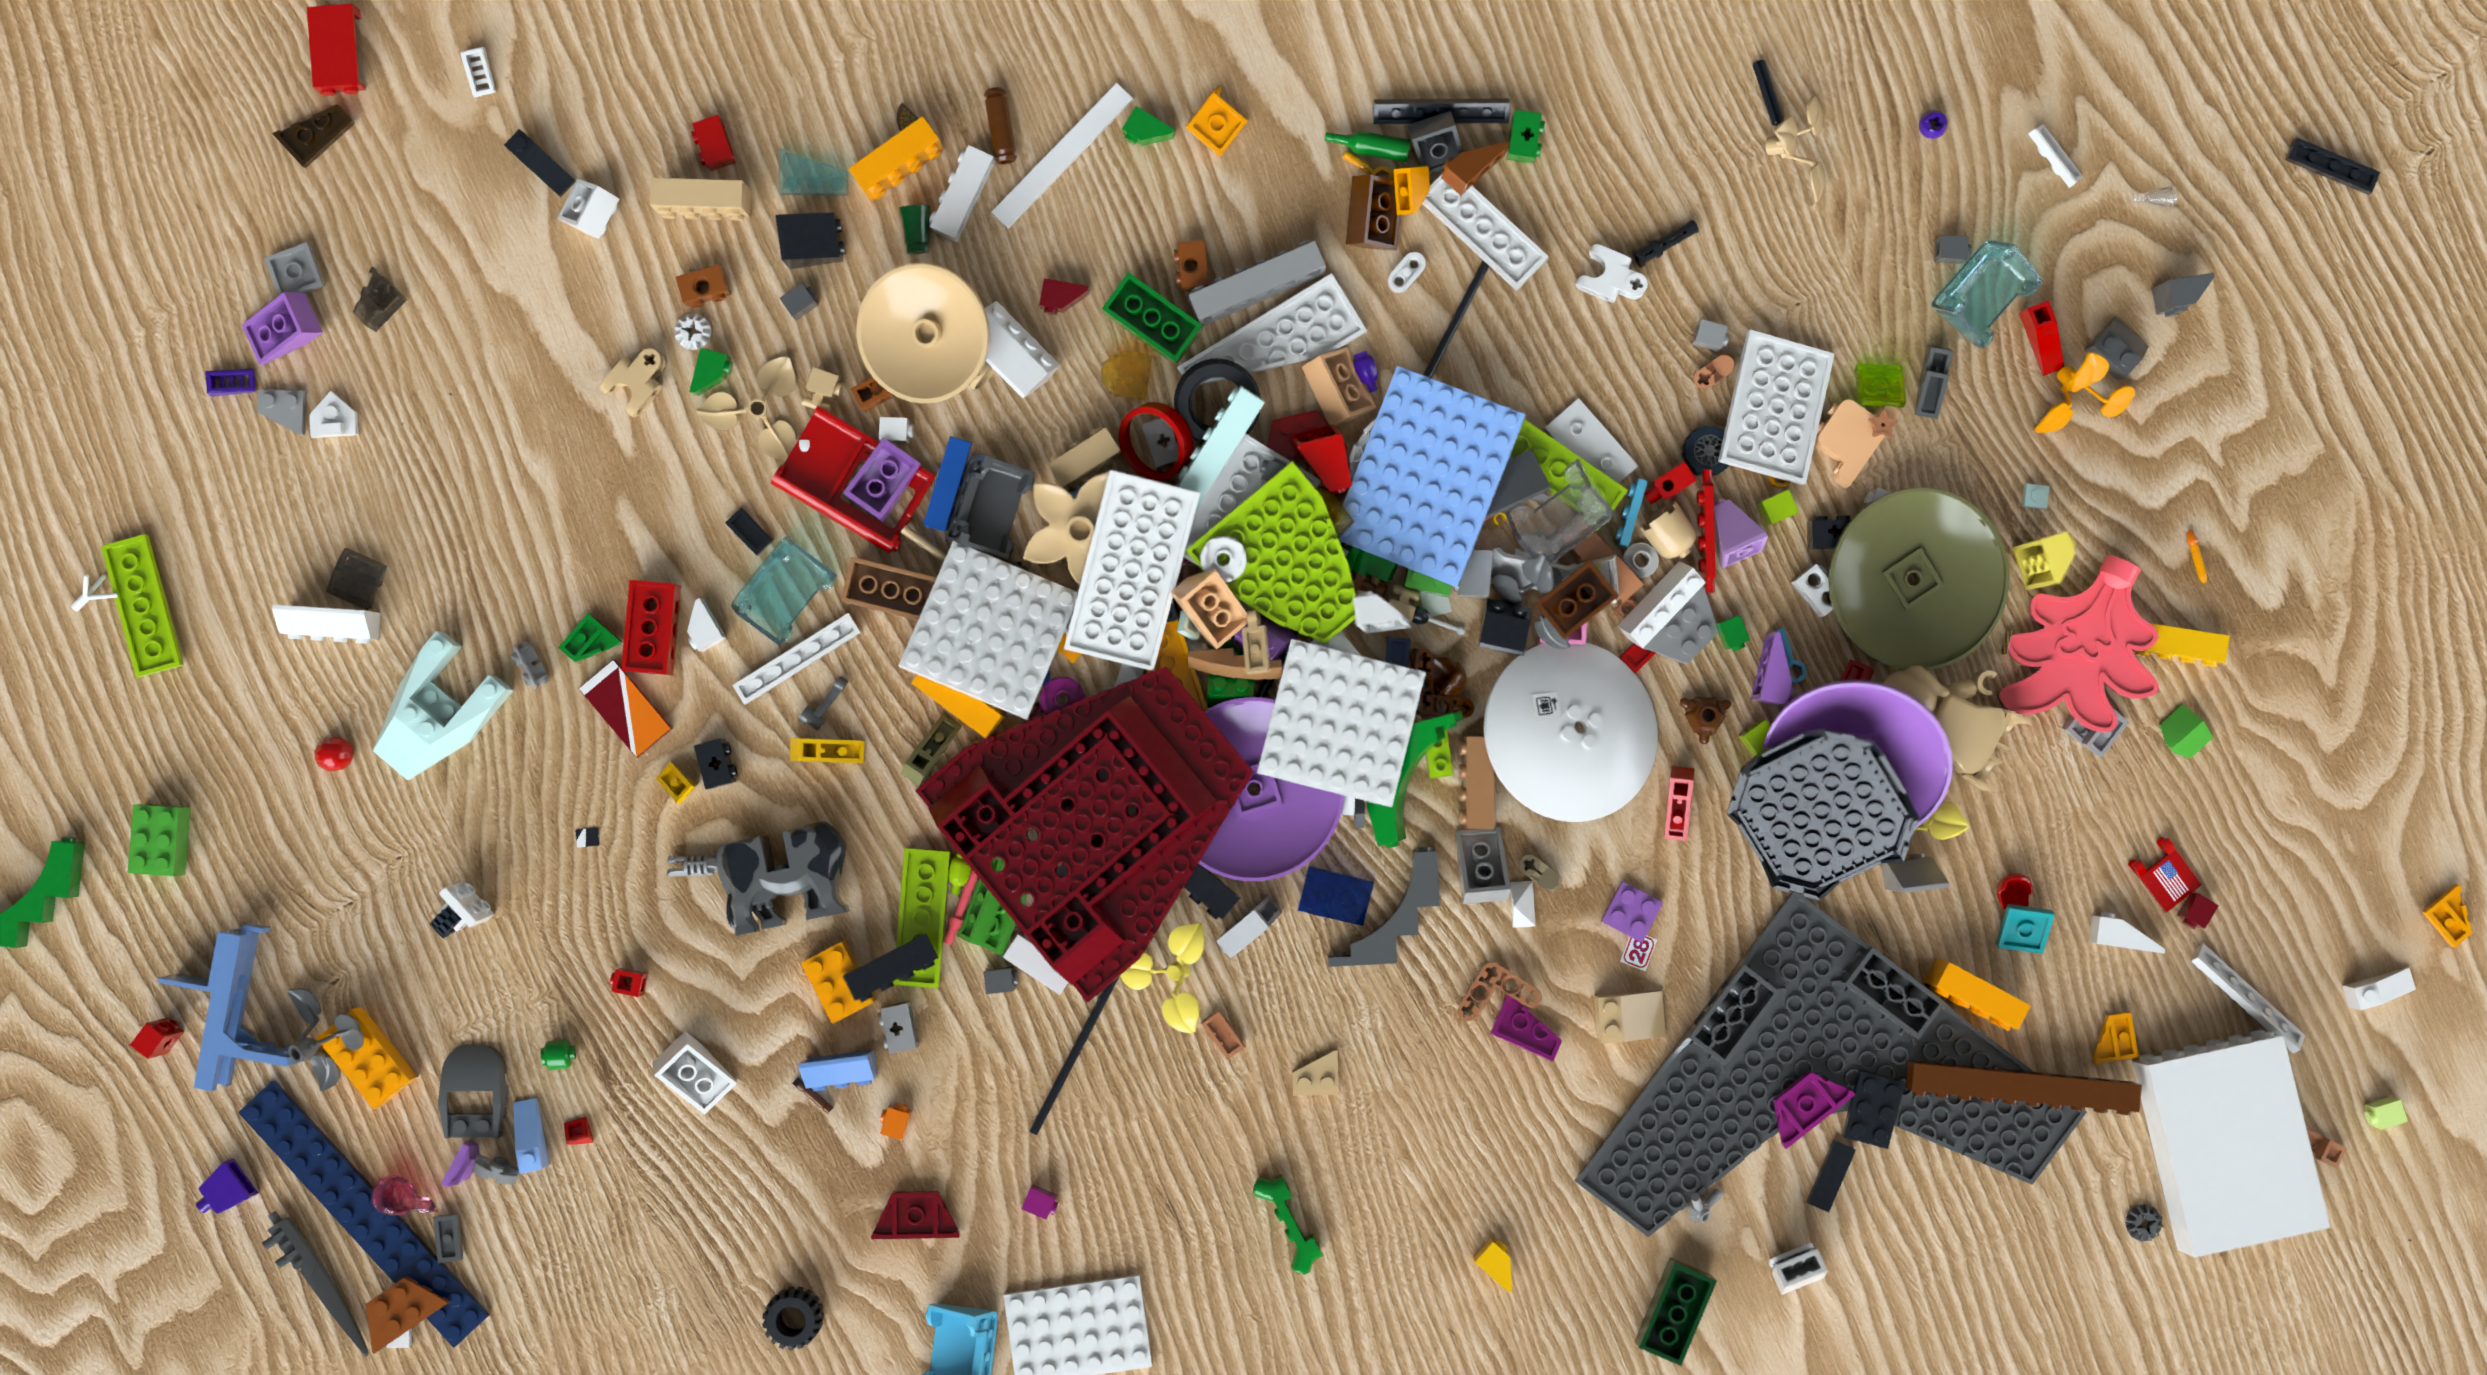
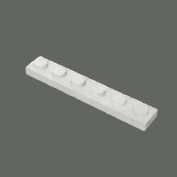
M847 613L732 686L744 705H747L862 632L850 613Z
M2204 943L2196 948L2191 962L2198 969L2203 971L2267 1031H2274V1034L2283 1035L2286 1047L2293 1054L2301 1049L2305 1035Z

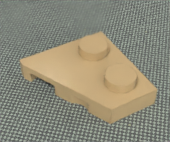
M1337 1049L1292 1072L1293 1096L1339 1095Z

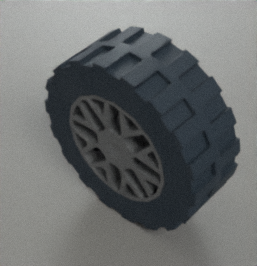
M1708 425L1699 427L1684 440L1681 455L1691 472H1694L1695 475L1703 476L1702 470L1712 469V476H1715L1728 468V464L1718 462L1725 431L1722 428L1719 429L1717 426L1709 427Z

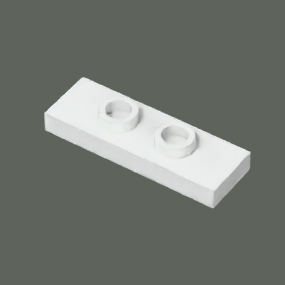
M2044 124L2039 125L2029 133L2038 146L2039 153L2049 160L2052 164V170L2062 177L2069 188L2083 178V175Z

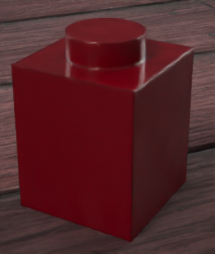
M2192 892L2177 916L2182 918V923L2195 930L2196 927L2205 929L2219 905L2199 893Z

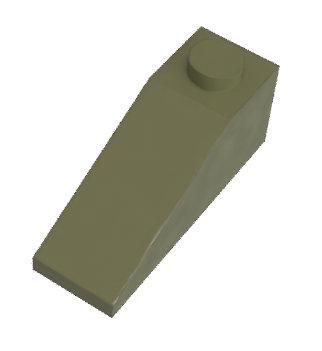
M943 714L905 762L901 774L917 786H920L962 726Z

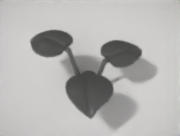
M1544 554L1528 558L1522 563L1523 574L1531 584L1519 588L1517 579L1504 573L1493 576L1491 583L1497 595L1504 602L1518 605L1523 601L1521 593L1534 586L1541 593H1549L1562 582L1563 577L1556 568H1551L1548 555ZM1541 612V620H1537L1534 623L1538 636L1551 647L1568 649L1570 647L1568 637L1564 640Z
M289 989L286 992L299 1014L310 1024L302 1036L296 1039L297 1043L289 1047V1054L295 1062L310 1059L312 1069L319 1082L320 1091L327 1090L339 1081L340 1068L330 1056H326L325 1052L317 1051L319 1045L341 1035V1039L347 1048L358 1050L364 1044L361 1027L352 1015L343 1013L334 1020L339 1032L319 1041L306 1037L319 1022L317 1015L321 1013L320 1003L315 994L308 989Z

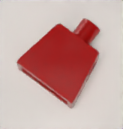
M1684 461L1653 481L1654 487L1646 491L1644 495L1650 504H1653L1660 498L1666 501L1697 480ZM1670 481L1673 487L1667 491L1664 490L1663 484Z

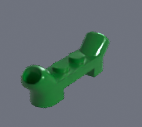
M1282 1175L1272 1180L1264 1177L1257 1178L1253 1189L1254 1196L1275 1203L1277 1208L1274 1209L1278 1220L1280 1222L1284 1220L1287 1229L1284 1231L1289 1241H1294L1297 1245L1291 1263L1293 1271L1305 1275L1310 1273L1313 1262L1323 1257V1253L1313 1233L1307 1237L1303 1236L1285 1200L1291 1198L1292 1193Z

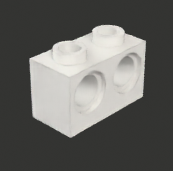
M1814 564L1790 583L1817 616L1823 617L1833 610L1831 602L1826 604L1822 600L1823 593H1829V573L1823 566ZM1810 574L1814 575L1817 579L1814 587L1808 583V576Z

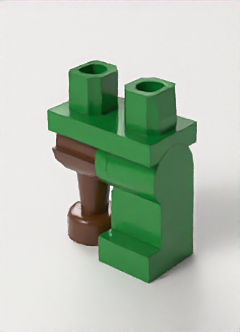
M1342 546L1343 549L1349 551L1346 559L1349 564L1354 590L1373 592V595L1376 594L1383 599L1388 586L1382 583L1376 586L1367 581V578L1371 574L1391 583L1399 564L1356 547Z

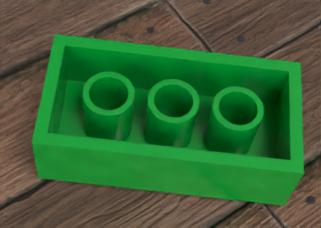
M1129 272L1102 308L1104 315L1175 366L1178 365L1203 330L1202 324Z

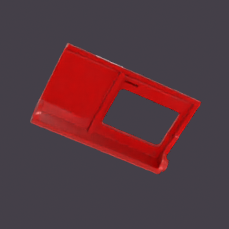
M817 406L785 463L774 474L771 484L890 554L892 550L896 552L903 541L900 539L901 531L910 522L936 475L919 467L908 485L915 490V495L894 528L886 526L841 498L844 488L859 463L867 461L880 442ZM799 440H809L810 447L808 451H801Z

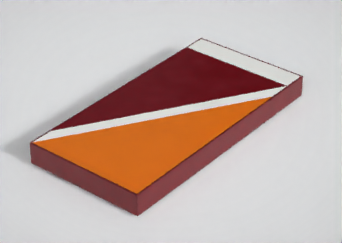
M615 659L610 661L578 688L636 758L643 755L673 729L625 671H621V666Z

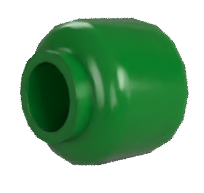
M567 1039L548 1041L540 1051L542 1065L546 1066L549 1070L569 1068L572 1060L576 1059L575 1046H570Z

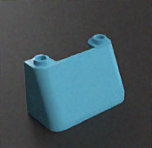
M939 1303L930 1304L926 1312V1319L930 1326L936 1328L930 1371L923 1373V1375H991L998 1314L987 1309Z

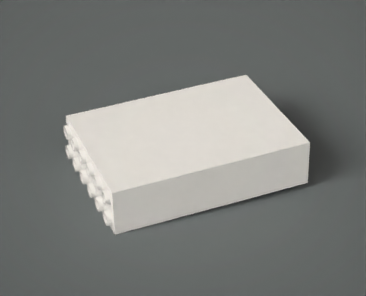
M2264 1029L2254 1030L2250 1032L2249 1036L2242 1037V1034L2228 1036L2227 1041L2220 1042V1039L2206 1041L2204 1046L2198 1047V1044L2186 1045L2183 1047L2184 1050L2176 1051L2175 1049L2161 1051L2162 1055L2153 1056V1054H2145L2139 1056L2140 1060L2132 1061L2137 1083L2142 1085L2141 1101L2178 1251L2196 1258L2331 1228L2283 1035L2274 1034V1031L2265 1032Z

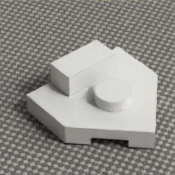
M330 391L309 414L311 438L359 435L357 412L333 391Z

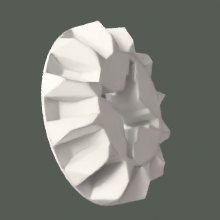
M686 314V316L679 319L674 327L675 338L681 346L689 350H697L704 347L711 337L709 322L698 314ZM692 325H695V329L701 332V334H693V337L690 338V334L684 329H691Z

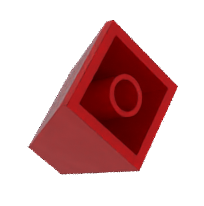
M1333 424L1289 435L1290 440L1330 492L1341 493L1346 491V488L1352 487L1343 436Z

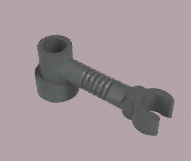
M840 677L821 705L816 710L808 705L798 720L803 724H809L818 731L825 722V719L822 718L847 685L848 681Z

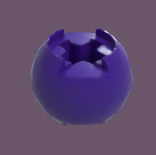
M1931 110L1921 116L1918 128L1925 138L1935 139L1945 133L1948 121L1941 111ZM1932 120L1935 121L1936 127L1934 129L1931 128L1930 122Z

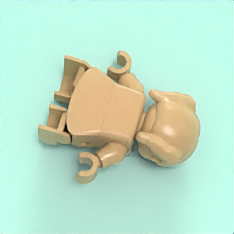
M1912 665L1905 670H1900L1887 676L1882 684L1890 685L1913 696L1923 703L1939 720L1950 743L1952 769L1960 773L1965 780L1978 789L1995 792L1996 788L1984 783V780L1991 768L1996 764H2002L2003 761L1993 756L1992 753L1996 747L2003 751H2009L2010 748L2004 745L2009 731L2016 724H2030L2031 720L2011 710L1980 706L1966 701L1975 696L1976 693L1982 696L1993 695L1991 690H1986L1983 687V679L1985 677L1995 678L1998 674L1992 670L1978 671L1971 679L1952 682L1947 688L1942 686L1930 672L1920 665Z

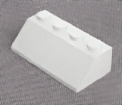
M996 301L984 308L990 334L989 349L985 361L1024 398L1047 383L1060 364Z
M272 605L279 633L288 634V639L302 640V635L311 636L310 640L325 641V637H333V642H348V638L356 639V643L370 644V640H379L381 613L365 610Z

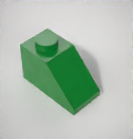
M1136 106L1122 127V133L1125 135L1124 139L1133 145L1138 143L1141 146L1173 139L1175 129Z
M700 348L689 392L700 396L725 381L727 374L730 375L732 372L733 362L731 357L724 353Z

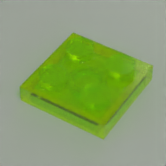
M1856 364L1855 377L1858 405L1905 406L1906 395L1902 366Z

